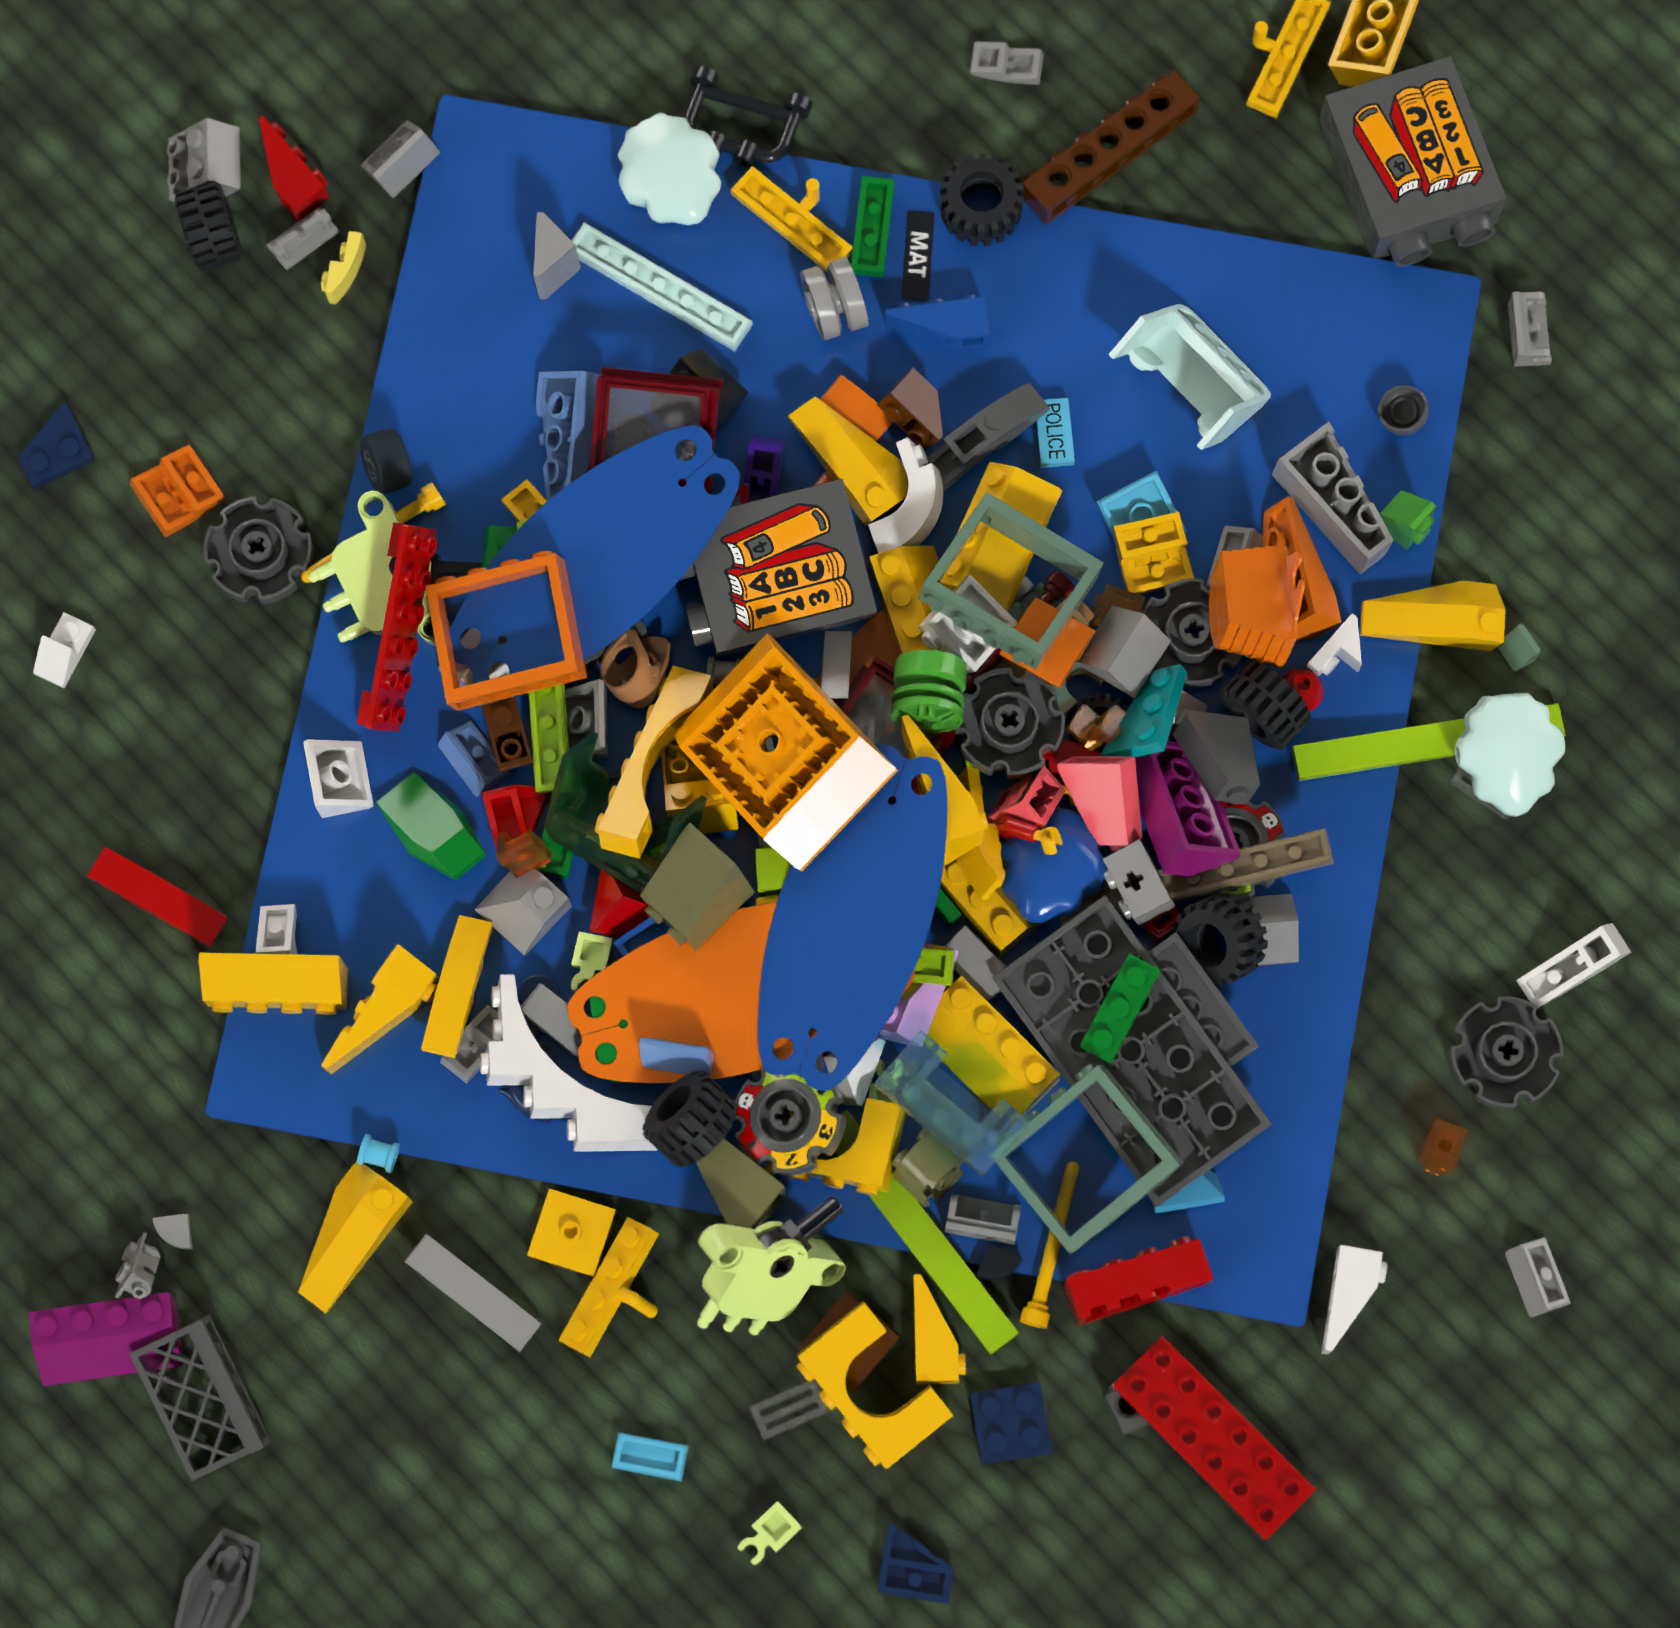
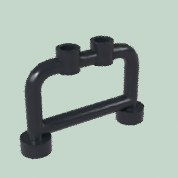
M705 66L694 68L690 78V84L694 89L683 115V118L687 119L692 129L698 130L695 127V121L704 98L785 121L776 147L770 150L758 148L756 144L748 140L736 142L726 139L723 134L717 131L708 132L707 134L712 138L720 154L719 158L722 151L734 155L733 161L736 165L742 168H750L753 161L772 163L785 157L791 146L800 119L808 118L813 103L808 97L799 93H791L788 95L784 107L716 88L719 76L713 69Z

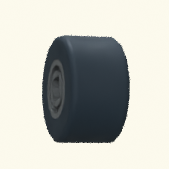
M388 428L362 437L360 440L361 457L367 477L374 490L385 494L408 487L412 482L411 464L405 445L397 431Z

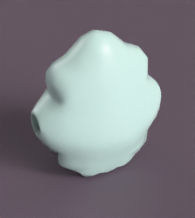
M660 112L651 118L642 120L637 126L631 127L626 131L624 143L618 152V158L623 166L619 176V186L629 204L646 208L654 222L661 224L678 223L687 226L699 224L707 216L710 205L721 188L722 182L720 177L714 171L720 154L712 138L706 132L692 129L687 119L683 117L668 116Z
M1529 693L1481 697L1477 705L1465 714L1464 723L1466 729L1459 736L1455 744L1456 763L1472 776V790L1479 800L1491 803L1505 815L1518 817L1527 813L1538 798L1549 793L1555 785L1553 767L1565 753L1564 736L1562 731L1550 722L1548 707L1536 701Z

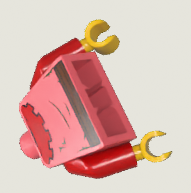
M1044 766L1036 773L1023 778L1005 790L986 819L987 823L996 825L998 834L1004 839L1019 838L1032 843L1036 840L1041 841L1043 852L1053 855L1057 853L1055 844H1063L1058 829L1055 827H1047L1041 831L1039 829L1045 827L1063 795H1069L1071 806L1076 807L1064 782L1057 780Z

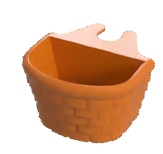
M1283 544L1264 546V548L1254 547L1253 549L1243 548V550L1221 551L1211 577L1209 589L1210 632L1216 649L1235 652L1238 655H1246L1248 658L1256 659L1259 663H1269L1270 666L1275 668L1284 666L1298 636V617L1305 589L1304 579L1299 580L1297 588L1295 586L1296 572L1302 560L1301 551H1296L1289 556L1288 548Z

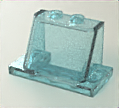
M920 1030L875 1081L874 1086L981 1177H984L1029 1125V1121L1003 1099L990 1111L938 1067L947 1057L948 1052Z

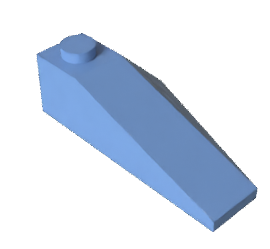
M585 371L539 372L536 411L537 416L543 419L544 433L540 434L539 438L540 446H546L547 461L543 466L547 501L585 474L588 469L591 457L597 377L600 374Z

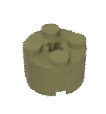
M928 1124L920 1131L916 1137L918 1142L910 1151L907 1149L902 1150L892 1162V1165L896 1168L893 1178L924 1207L930 1206L928 1200L930 1197L937 1201L945 1195L963 1175L964 1172L959 1168L963 1161L970 1164L973 1155L943 1127L938 1126L935 1128L932 1124Z

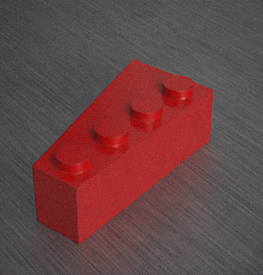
M1185 1236L1169 1242L1171 1247L1157 1251L1156 1247L1148 1248L1137 1252L1136 1258L1123 1261V1258H1118L1102 1264V1268L1092 1271L1084 1269L1070 1274L1069 1278L1065 1280L1064 1289L1077 1327L1210 1284L1213 1281V1276L1200 1238L1191 1241L1190 1236Z

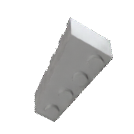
M1327 422L1278 460L1272 476L1290 497H1293L1298 506L1361 575L1386 555L1394 540L1374 503H1370L1364 491L1365 486L1359 475L1356 476L1348 462L1349 457L1344 447H1340L1331 423Z

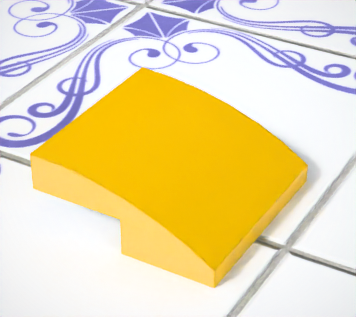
M1179 512L1113 527L1115 546L1127 598L1163 590L1166 585L1178 580L1194 579L1186 550L1188 543Z

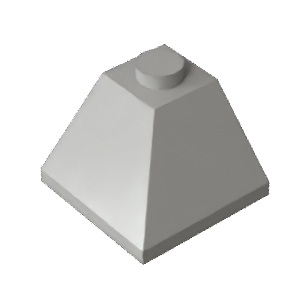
M521 859L474 910L485 921L493 922V928L525 956L572 905L569 898L549 879Z

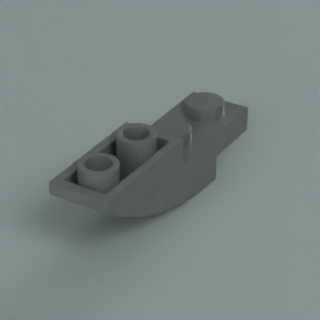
M1030 383L1006 394L971 417L944 438L946 443L927 458V464L932 463L940 470L943 492L996 449L999 452L1051 409Z

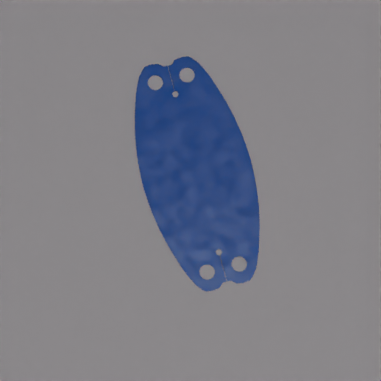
M683 426L658 434L600 463L558 492L515 532L487 568L490 570L500 567V563L506 560L519 559L524 561L532 559L533 554L541 551H552V553H556L563 558L566 563L581 648L585 660L609 645L640 621L688 571L728 512L738 491L740 472L729 459L718 458L712 450V439L701 426ZM682 440H691L696 445L694 457L687 461L680 460L675 454L676 446ZM711 474H720L725 480L723 491L716 495L709 494L704 488L705 479ZM682 478L687 481L684 487L678 485V481ZM548 572L470 592L449 629L455 662L457 664H466L473 672V684L489 680V669L496 662L505 663L509 668V674L565 660ZM467 628H476L481 634L479 645L473 649L465 648L461 643V634ZM500 636L506 637L507 641L505 644L498 642Z
M877 744L875 746L898 771L803 871L798 870L793 864L791 865L776 904L764 954L758 1011V1045L763 1067L767 1073L772 1075L788 1076L793 1073L802 1076L808 1086L821 1091L832 1089L847 1077L872 1045L899 1002L927 939L942 878L948 807L946 777L943 768L938 760L931 757L919 756L913 760H906V758L900 756L896 748L885 744ZM921 773L929 775L932 779L931 790L924 795L915 794L911 788L913 778ZM891 796L896 797L894 805L888 803V799ZM811 1028H815L817 1031L814 1037H810L808 1034ZM782 1037L790 1039L794 1046L792 1055L784 1060L776 1058L773 1054L775 1041ZM825 1051L832 1052L837 1058L836 1068L828 1074L819 1072L816 1067L818 1055Z

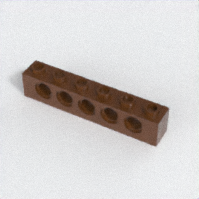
M1175 70L1166 77L1163 75L1159 76L1150 84L1147 91L1140 96L1135 94L1130 97L1124 104V108L1115 114H1107L1100 121L1098 127L1090 133L1085 131L1075 139L1073 145L1067 150H1059L1053 154L1048 160V164L1040 170L1033 169L1022 180L1024 189L1023 201L1045 225H1048L1198 113L1200 97ZM1158 105L1164 107L1165 110L1159 111L1152 107ZM1135 124L1138 125L1140 128L1131 129L1127 127V125ZM1103 143H1111V144H1113L1115 147H1113V148H1106V147L1102 146L1101 144H1103ZM1084 161L1090 165L1087 167L1078 166L1076 163ZM1060 180L1064 184L1061 186L1053 185L1051 181Z

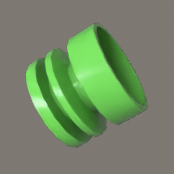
M921 649L899 655L895 660L894 686L897 689L892 694V721L901 726V717L909 715L922 733L949 732L959 728L964 720L963 708L965 707V700L962 693L966 690V662L959 656L938 650Z

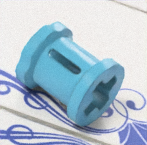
M365 1134L358 1153L357 1164L369 1163L385 1168L387 1173H392L398 1157L400 1144L394 1142L390 1145L373 1140L372 1135Z

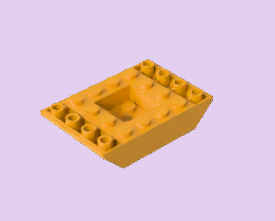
M768 633L673 732L679 748L754 830L800 871H803L898 771ZM777 735V747L771 752H766L765 743L767 739Z

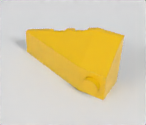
M816 396L787 416L833 481L843 479L849 504L865 527L906 498L909 485L903 462Z
M1463 580L1363 601L1361 604L1360 636L1491 652L1504 643L1506 609L1496 584Z
M904 715L901 717L900 730L908 759L913 760L919 756L936 759L940 762L946 777L948 807L944 865H948L983 843L984 831L988 829L987 819L983 809L977 810L973 797L909 715ZM921 773V777L917 778L918 794L924 795L931 790L932 779L929 775Z
M397 944L371 982L375 985L371 997L368 996L364 1000H360L356 1006V1012L353 1016L355 1020L354 1025H347L341 1031L322 1062L321 1066L325 1071L332 1075L420 1009L424 1002L430 1003L435 997L437 983L439 982L436 973Z
M356 1161L335 1188L298 1293L327 1314L413 1201L365 1164H357Z

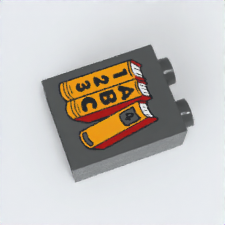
M1451 56L1325 95L1319 125L1370 258L1383 260L1392 257L1395 266L1404 267L1427 258L1433 252L1431 244L1455 237L1458 246L1467 247L1488 239L1496 232L1494 224H1497L1507 198Z
M843 479L730 507L701 554L680 579L683 580L696 576L702 603L685 607L695 647L713 642L717 658L753 649L767 633L777 642L871 619L877 613Z

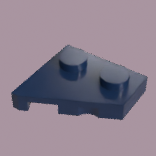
M67 402L60 405L18 457L34 490L95 461Z
M888 1523L877 1593L948 1604L954 1568L897 1526Z

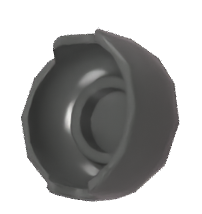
M1409 385L1394 386L1385 392L1377 407L1381 424L1386 430L1397 436L1412 435L1421 430L1427 422L1429 415V405L1424 393Z

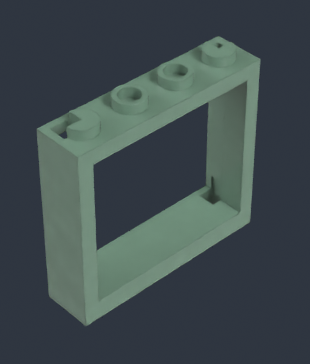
M986 492L923 583L918 599L931 606V611L941 612L951 618L959 628L967 631L970 630L982 637L983 641L990 647L1000 648L1010 654L1018 664L1023 662L1037 670L1098 579L1104 562ZM981 522L1079 580L1038 643L939 583Z
M1089 1064L1075 1076V1079L1078 1081L1069 1090H1066L1063 1086L1047 1099L1051 1105L1041 1113L1038 1109H1035L1021 1121L1024 1127L1015 1135L1009 1131L994 1143L997 1150L990 1155L1070 1255L1078 1252L1184 1164L1103 1064L1097 1065L1095 1068ZM1098 1082L1162 1161L1071 1235L1008 1155L1093 1084Z

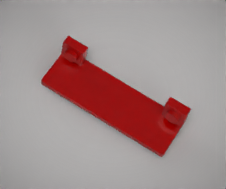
M393 522L387 556L396 557L372 691H362L357 724L364 725L366 729L399 732L400 726L405 720L406 709L404 702L406 692L410 689L412 683L410 669L412 658L415 657L418 650L416 636L418 625L424 617V606L422 603L426 591L425 586L430 584L431 579L429 565L437 547L436 530Z
M1163 1336L1114 1383L1113 1388L1263 1539H1268L1316 1490Z

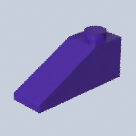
M753 435L749 441L743 485L748 486V503L779 494L787 440Z

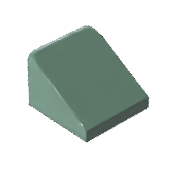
M1522 623L1504 637V643L1498 646V649L1513 671H1519L1534 662L1541 650Z

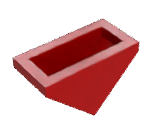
M511 785L482 792L497 853L530 846L532 836L552 792L537 793L535 792V786Z
M609 864L601 865L589 931L609 938L619 939L650 918L644 911L648 906L640 896L646 886L633 873Z

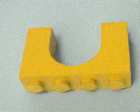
M867 1098L859 1133L852 1147L839 1157L829 1160L817 1159L818 1167L816 1169L799 1175H789V1178L802 1182H809L810 1177L823 1179V1185L837 1189H843L844 1184L857 1186V1192L871 1196H877L878 1191L888 1193L894 1170L892 1162L897 1156L907 1110L901 1104ZM790 1111L789 1118L794 1117V1113ZM789 1118L784 1119V1122L789 1124ZM773 1162L762 1168L770 1175H776V1172L773 1171Z
M863 1301L797 1353V1357L801 1362L796 1367L808 1382L815 1379L823 1390L818 1393L830 1410L837 1407L845 1418L840 1422L851 1437L855 1438L859 1435L867 1446L862 1450L874 1466L881 1463L885 1469H888L953 1417V1414L930 1384L902 1407L887 1414L866 1412L851 1400L845 1386L846 1373L850 1363L860 1352L887 1332L886 1328Z

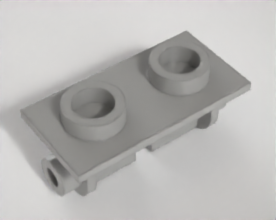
M318 207L267 244V247L287 271L339 233V230L332 223L327 211L324 208Z
M143 1232L137 1243L131 1241L122 1255L121 1260L124 1263L115 1278V1281L119 1282L115 1296L117 1298L120 1297L124 1290L133 1294L138 1299L148 1296L151 1292L154 1274L157 1271L161 1256L157 1248L144 1243L147 1235L146 1232Z

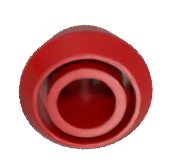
M1303 667L1293 668L1283 674L1282 677L1304 699L1309 711L1318 707L1324 696V685L1319 676Z

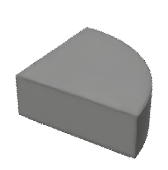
M188 1213L153 1218L155 1229L164 1241L179 1249H193L190 1215Z

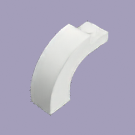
M909 438L896 442L908 476L907 496L900 508L893 514L868 524L878 553L900 546L920 545L934 528L941 512L943 482L940 470L932 463L927 464L928 460L922 446H916Z

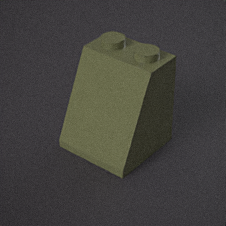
M689 823L683 829L640 896L648 906L644 910L645 913L657 925L664 922L670 927L667 933L680 946L686 942L696 951L755 892L738 866L695 826Z
M724 1138L709 1154L696 1161L699 1172L726 1225L756 1229L758 1226L765 1224L787 1196L783 1184Z

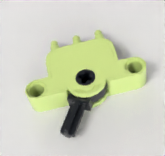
M378 491L366 492L358 501V510L367 529L337 545L332 553V560L317 567L308 574L310 581L314 583L336 573L344 589V592L323 603V608L327 613L338 610L350 603L359 622L338 633L337 636L341 643L353 640L369 631L376 635H382L396 557L387 556L393 522H401L392 504ZM374 501H382V512L377 516H369L367 512L369 505ZM434 553L429 565L431 576L429 585L436 584L438 578L445 576H454L456 578L467 576L468 571L482 568V563L441 560L439 554ZM425 591L422 603L424 606V617L418 625V633L427 643L436 646L435 638L427 635V626L432 621Z
M833 1196L829 1197L796 1225L789 1219L785 1223L779 1221L767 1222L756 1229L726 1224H714L705 1229L699 1238V1245L712 1261L702 1280V1287L710 1299L700 1314V1318L697 1321L698 1326L703 1329L707 1328L720 1310L723 1314L727 1315L726 1321L723 1324L725 1331L732 1332L742 1318L752 1319V1324L748 1330L750 1334L756 1336L768 1321H779L790 1315L798 1306L810 1285L827 1287L840 1281L846 1272L845 1264L826 1241L812 1238L843 1213L844 1208L840 1202Z

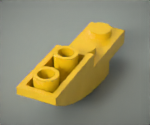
M966 766L957 778L973 797L977 810L983 809L984 811L983 786L980 782L979 770ZM988 823V829L984 831L983 843L956 859L970 885L978 896L985 900L997 888L1001 887L1005 879V870L1003 869L1001 858L1002 845L999 841L998 829L996 825Z

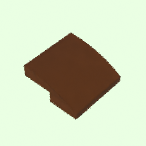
M847 1290L798 1349H804L858 1306L861 1301ZM875 1313L874 1315L886 1328L887 1332L860 1352L850 1363L846 1373L845 1386L846 1390L851 1394L856 1392L876 1365L882 1361L901 1337L900 1334Z

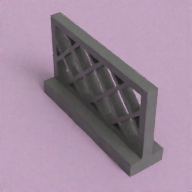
M210 1314L129 1354L191 1481L243 1456L263 1449L271 1442ZM189 1334L195 1346L191 1358L173 1352L177 1338ZM170 1342L168 1350L161 1348V1346ZM150 1351L164 1355L165 1359L160 1373L147 1369L141 1356ZM198 1354H199V1356H200L202 1362L197 1361ZM171 1358L189 1364L183 1382L165 1375ZM194 1366L208 1372L210 1382L207 1390L189 1384ZM152 1378L158 1379L156 1385ZM163 1382L181 1388L176 1405L162 1400L159 1392ZM213 1387H215L218 1394L212 1392ZM186 1390L205 1396L199 1414L181 1407ZM210 1398L223 1403L226 1409L223 1422L204 1416ZM168 1410L173 1411L172 1417L170 1416ZM178 1413L197 1420L191 1437L178 1432L175 1426ZM229 1418L231 1419L233 1426L228 1424ZM202 1422L220 1428L215 1445L196 1439ZM225 1430L238 1434L244 1448L235 1452L220 1448ZM183 1441L189 1443L187 1449H186V1447H185ZM194 1445L212 1451L208 1465L198 1470L190 1457ZM217 1454L225 1456L215 1461Z

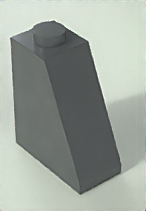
M1185 709L1172 728V735L1214 800L1246 805L1260 786L1248 718Z

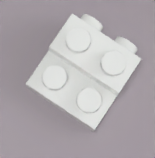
M971 575L965 576L953 590V592L1014 628L1018 622ZM931 611L918 626L923 632L921 639L928 647L933 650L939 648L941 651L959 656L967 664V674L976 672L996 649L987 645L982 637L974 632L963 630L956 626L951 618L941 612Z

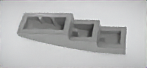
M427 1234L424 1235L404 1261L519 1352L541 1325L529 1313Z

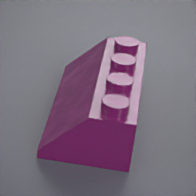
M1167 741L1165 751L1135 758L1140 811L1163 874L1192 877L1237 860L1241 856L1222 802L1213 799L1177 742Z
M170 1292L152 1294L141 1299L131 1297L28 1312L32 1350L43 1386L138 1373L129 1354L180 1329L177 1297ZM179 1337L173 1352L183 1355L181 1337ZM170 1342L161 1346V1348L168 1350ZM150 1351L141 1356L147 1369L152 1371L161 1370L165 1359L164 1355ZM171 1358L167 1369L183 1367L184 1364Z

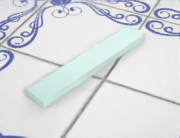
M585 222L572 239V242L576 245L578 258L581 262L733 351H736L753 325L752 320Z

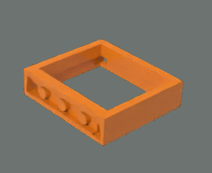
M541 551L533 554L532 559L524 561L519 559L506 560L501 562L500 567L490 570L488 568H475L468 571L467 576L459 578L445 576L438 578L436 584L425 586L447 705L459 711L587 678L566 563L558 554L552 553V551ZM548 572L565 660L460 687L444 599Z

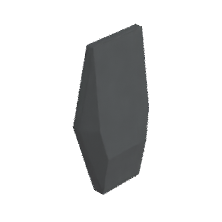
M223 1527L185 1578L174 1628H239L252 1605L263 1542Z

